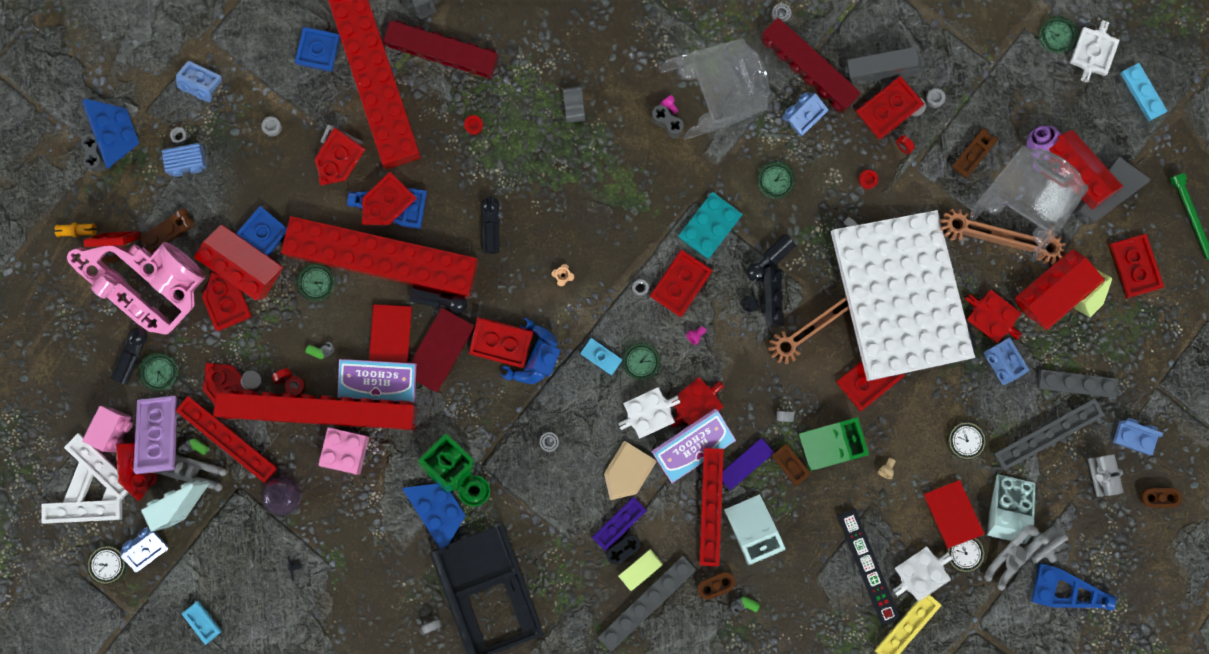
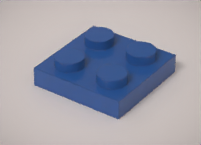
M303 27L295 64L333 72L341 39L340 35Z
M260 206L236 234L269 256L285 238L287 228Z

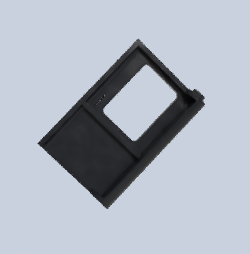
M503 524L429 552L467 654H496L544 635ZM502 583L507 589L522 633L487 646L471 607L469 596Z

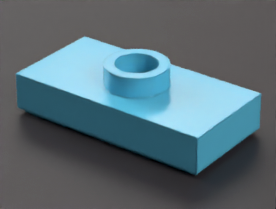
M592 338L580 353L611 376L622 362L621 358Z
M199 601L182 613L183 617L205 645L223 632Z

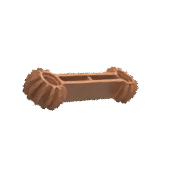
M951 209L949 213H944V219L940 220V223L944 225L940 230H945L944 237L950 235L951 241H954L955 238L961 241L963 235L1017 248L1038 254L1036 261L1043 259L1044 265L1048 264V262L1051 265L1055 264L1056 260L1059 261L1062 258L1061 255L1066 253L1061 248L1066 243H1060L1059 241L1062 237L1055 238V233L1053 232L1050 235L1043 233L1042 238L998 228L967 220L966 217L969 214L966 212L962 215V209H958L957 212ZM952 221H957L960 224V228L955 229ZM1046 244L1052 247V253L1046 250Z
M847 297L789 338L786 337L785 331L781 332V337L775 334L774 338L776 341L770 340L769 342L774 347H769L768 351H775L771 358L778 356L777 363H780L782 358H784L785 364L789 363V359L794 362L796 360L794 355L799 356L801 354L795 350L798 345L849 310V306H847L836 315L832 312L836 307L845 302ZM810 326H814V331L799 342L793 341L801 332ZM781 343L789 345L790 350L788 353L781 351Z

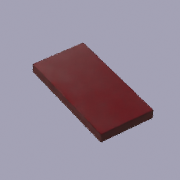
M441 308L410 362L417 363L416 381L438 393L475 326Z

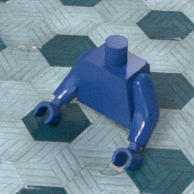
M523 318L527 321V326L520 325V328L534 331V334L539 338L536 340L524 372L516 371L514 373L509 367L504 366L503 369L508 372L506 375L500 374V376L507 381L514 378L518 382L535 384L551 375L560 349L557 347V339L551 331L538 324L535 325L533 320Z

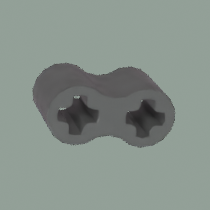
M582 87L563 88L566 122L585 121Z
M658 105L653 109L652 122L656 126L663 127L671 138L681 136L684 124L680 118L672 116L667 107L663 105ZM657 114H664V117L657 118ZM676 125L678 126V130H677V129L671 130L672 126H673V127H675Z
M90 133L85 134L81 139V145L85 150L83 163L87 168L96 173L102 172L106 166L95 136Z

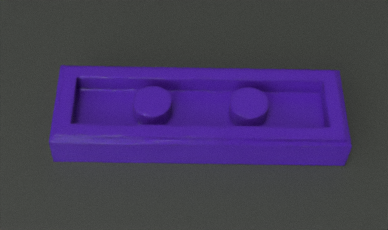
M762 438L759 439L723 470L722 482L729 490H732L774 452Z
M633 496L592 538L606 551L647 510Z

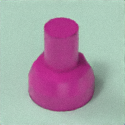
M672 94L660 102L661 105L670 110L672 115L679 111L674 105L675 99Z
M700 326L696 331L691 330L687 332L686 337L690 343L696 346L701 340L700 336L706 332V329Z

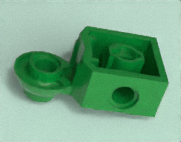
M446 433L418 460L419 467L446 493L457 490L459 498L466 505L472 507L480 506L489 498L490 486L486 479L481 476L472 475L474 459ZM472 488H476L480 492L478 495L472 496L469 494V491Z

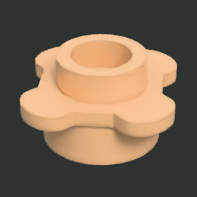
M562 264L557 270L552 271V276L556 278L557 284L561 287L566 282L573 281L574 274L570 273L567 264Z

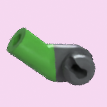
M326 342L320 348L309 344L305 353L319 359H324L332 355L335 349L331 342Z
M193 438L183 441L178 450L181 454H187L196 450L205 455L209 447Z
M746 596L735 599L731 603V611L735 614L740 613V611L746 608L757 612L760 607L758 602Z

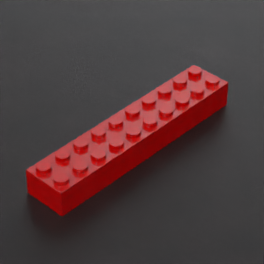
M328 0L382 165L387 170L422 158L370 1Z
M292 216L289 219L281 254L285 257L412 286L417 285L452 295H461L465 298H470L479 263L477 258Z
M225 389L222 390V393H216L214 416L220 418L416 430L417 407L410 401H399V404H393L391 400L380 399L379 403H374L372 399L360 398V402H355V399L350 397H340V400H335L336 398L332 396H321L320 399H316V396L301 394V398H297V395L281 393V397H277L278 394L271 392H262V395H258V393L253 391H242V394H239L238 391Z

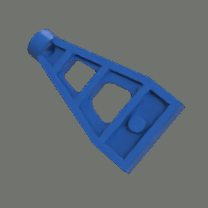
M407 188L417 199L393 223L404 227L421 229L427 191ZM350 191L347 206L363 210L362 198L369 191Z
M1039 564L1031 602L1049 607L1104 608L1113 611L1116 606L1117 597L1100 591L1062 569ZM1059 580H1063L1072 586L1069 598H1057L1055 596ZM1079 588L1091 592L1089 602L1077 600Z

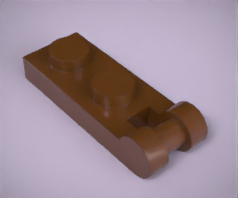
M983 127L951 168L967 179L999 138L989 134L988 130ZM982 138L988 142L987 145L981 141Z
M182 208L173 216L141 235L140 239L152 254L163 242H171L194 227L195 223L188 217L187 210ZM180 220H182L183 222L181 226H179L177 223Z

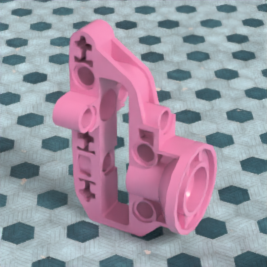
M163 242L153 254L144 247L140 248L134 244L129 250L121 245L100 246L88 250L80 247L71 250L67 255L69 264L92 284L91 290L103 299L108 298L137 324L149 332L169 334L194 308V290L205 279V274L201 268L184 252L168 242ZM108 251L118 255L148 281L155 290L164 295L181 310V313L173 322L154 306L151 307L145 302L141 295L125 282L126 279L120 273L115 271L114 268L110 269L101 261ZM79 253H80V254H81V256H80V259H81V260L78 261V260L76 259V258H77V255H76V254H79ZM147 263L154 266L153 273L146 270ZM91 265L98 269L97 275L90 272ZM177 289L184 292L183 299L176 296ZM123 293L127 294L125 300L121 298ZM156 319V325L153 326L151 324L152 320Z

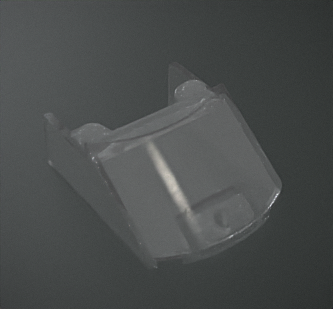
M743 38L667 59L659 69L660 73L678 69L680 76L685 80L697 78L709 113L701 115L698 119V126L691 127L683 136L684 140L713 131L718 132L765 112L769 108L770 86L765 67L756 51L752 50Z
M1022 146L973 206L969 220L975 221L983 209L989 213L997 214L1005 206L1022 215L1038 226L1033 233V239L1038 244L1031 258V261L1035 263L1054 237H1057L1088 191V186L1080 177L1081 174L1061 157L1038 148V150Z

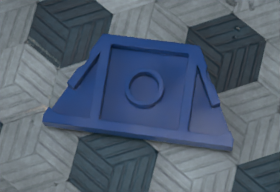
M83 99L82 104L106 169H109L119 159L121 160L129 151L138 146V138L127 109Z
M438 484L403 488L404 493L439 548L448 545L466 517L452 492L446 493Z

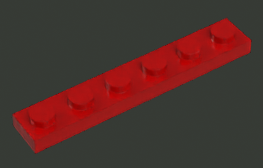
M187 396L176 409L178 414L263 483H267L278 469L272 462L190 396Z
M704 448L700 542L701 566H719L723 448Z

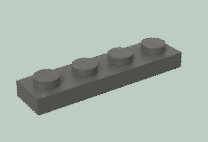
M1039 370L1038 389L1117 398L1118 379Z

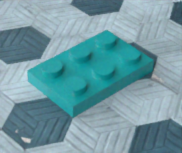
M712 192L678 238L709 260L743 214Z

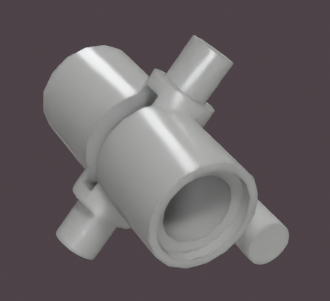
M1115 454L1088 459L1096 497L1124 493L1120 476L1123 475V470L1118 469Z
M1054 526L1044 533L1039 532L1035 527L1036 533L1032 535V540L1034 541L1041 534H1047L1049 543L1042 544L1028 560L1035 564L1045 557L1051 563L1055 562L1057 557L1054 555V550L1068 540L1067 536L1064 533L1061 534ZM1032 542L1026 545L1023 549H1026Z

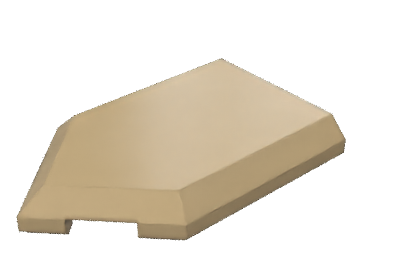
M626 441L622 443L604 473L610 500L637 494L657 462Z

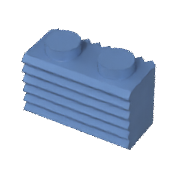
M200 143L162 150L164 170L169 175H172V177L183 176L184 172L200 173L202 169L207 168L204 146Z

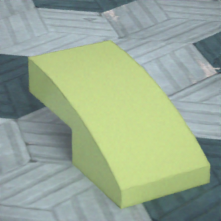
M650 549L623 571L619 577L629 590L632 591L661 567L663 563Z

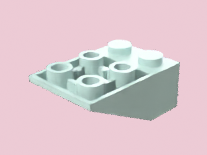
M997 474L988 516V536L1012 541L1027 525L1034 526L1036 483ZM1028 535L1022 544H1026L1032 535Z
M189 481L181 485L180 490H172L164 494L165 498L155 499L147 503L148 507L141 511L151 532L169 528L185 520L209 485V481Z
M760 494L724 509L747 564L751 565L786 550Z

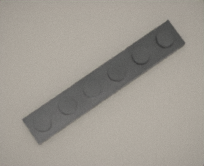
M1091 399L993 453L1002 471H1005L1105 416L1096 399Z
M682 555L598 638L612 652L685 582L696 569Z

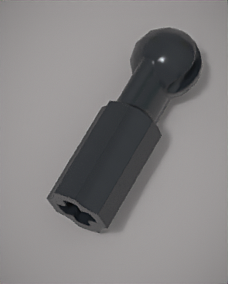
M486 197L481 203L484 254L500 253V204L494 197Z
M783 234L763 253L764 258L759 263H753L748 267L747 277L753 282L761 281L764 278V268H769L771 265L776 266L796 247V244L788 235Z
M413 285L411 288L410 302L435 308L444 305L448 306L454 313H462L467 308V301L461 295L449 298L443 296L442 292L417 285Z
M134 328L128 333V340L113 371L112 380L128 385L142 347L147 341L148 336L145 330Z

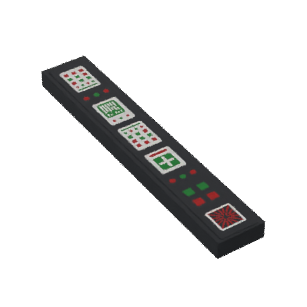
M856 508L836 515L880 624L883 626L900 619Z

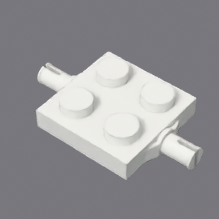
M1101 21L1099 30H1091L1086 27L1081 30L1070 64L1081 67L1084 70L1081 81L1089 82L1091 72L1106 76L1109 72L1120 41L1106 33L1109 22Z
M658 387L623 403L628 413V419L618 423L621 426L620 429L623 430L632 425L640 439L675 423L671 414V407L681 403L680 400H677L679 397L676 396L667 400Z
M925 547L895 568L901 577L902 584L893 589L894 593L898 597L907 590L913 594L918 602L951 580L945 572L943 565L953 560L947 552V554L938 559L931 553L928 547Z

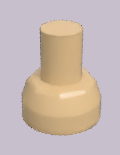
M888 458L886 465L879 469L878 474L884 478L892 479L894 475L892 468L896 461Z

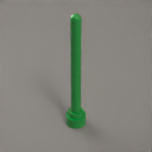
M1185 173L1169 178L1171 184L1179 190L1204 255L1209 260V243L1185 186L1187 184V177Z

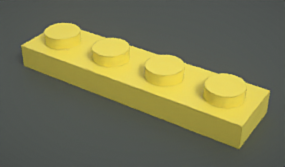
M928 595L919 602L916 601L874 651L877 654H900L942 605L931 595Z

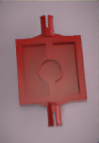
M989 290L984 298L977 300L971 294L965 298L966 301L974 306L972 313L966 321L996 344L1008 333L1016 340L1020 338L1019 336L1022 333L1013 326L1022 313L995 292Z
M700 377L676 395L679 397L677 400H680L681 403L673 406L676 409L677 416L673 418L676 422L671 424L672 427L675 428L682 421L690 426L714 409H717L718 412L723 409L724 406L718 400L716 393L724 388V385H721L719 381L710 388Z

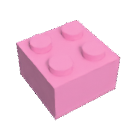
M99 406L82 442L102 452L116 453V444L124 443L123 438L125 434L132 428L133 417L114 408Z
M328 428L318 466L360 475L369 437Z

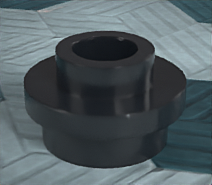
M745 296L741 300L740 305L743 310L753 312L758 310L759 301L752 296Z

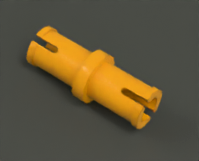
M74 222L71 225H56L55 230L63 231L55 232V235L57 237L73 236L74 238L83 235L95 236L97 230H89L96 228L95 223L79 224Z

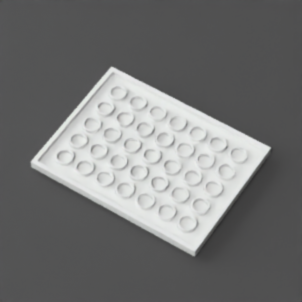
M938 210L831 231L867 381L975 358L944 233L940 230L942 225Z

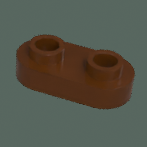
M1148 488L1141 493L1140 499L1142 504L1148 508H1175L1181 504L1182 495L1175 488ZM1169 494L1172 497L1171 501L1167 500ZM1148 495L1152 496V501L1148 500Z
M722 572L699 583L697 588L698 594L703 599L710 600L730 592L735 587V578L728 572ZM727 578L729 583L725 586L722 585V579ZM705 586H710L711 590L709 593L704 592Z

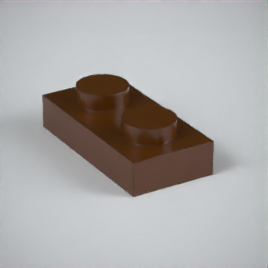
M787 444L771 455L794 486H797L811 475Z

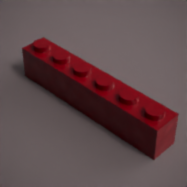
M779 17L762 33L761 40L763 45L775 51L778 59L787 62L790 65L789 68L795 74L799 73L808 86H813L821 98L827 99L835 111H840L843 114L860 96L861 92Z
M390 20L383 40L387 48L491 80L499 61L498 53L491 48L481 49L474 43L467 42L465 44L455 37L446 38L435 31H432V33L426 32L425 29L419 26H414L413 28L400 20H396V22Z

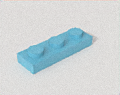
M1139 63L1120 73L1148 122L1167 112Z

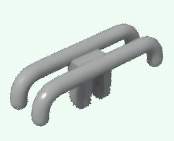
M175 455V462L178 463L175 470L151 472L186 482H195L197 480L201 482L209 481L207 488L216 491L222 490V484L197 477L199 469L219 474L220 476L227 474L225 468L180 455Z
M1027 525L990 564L985 572L984 579L990 582L995 571L1006 560L1007 570L1002 574L997 585L999 590H1004L1010 577L1016 573L1026 560L1042 544L1049 543L1048 535H1039L1026 549H1023L1019 545L1028 535L1036 533L1033 525Z

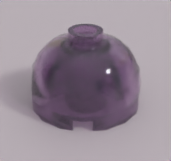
M277 477L265 485L261 500L264 507L270 513L277 516H286L293 513L299 507L302 492L300 486L294 480L287 477Z

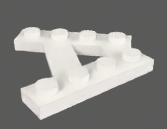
M77 433L64 447L79 461L63 503L42 504V523L122 519V499L128 492L118 484L117 468L96 448L82 442L84 437L80 433ZM93 476H95L107 488L102 501L83 502Z

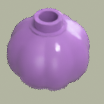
M1039 126L1028 136L1026 146L1029 153L1036 159L1050 160L1051 154L1048 148L1055 145L1058 141L1057 137L1062 133L1054 126Z

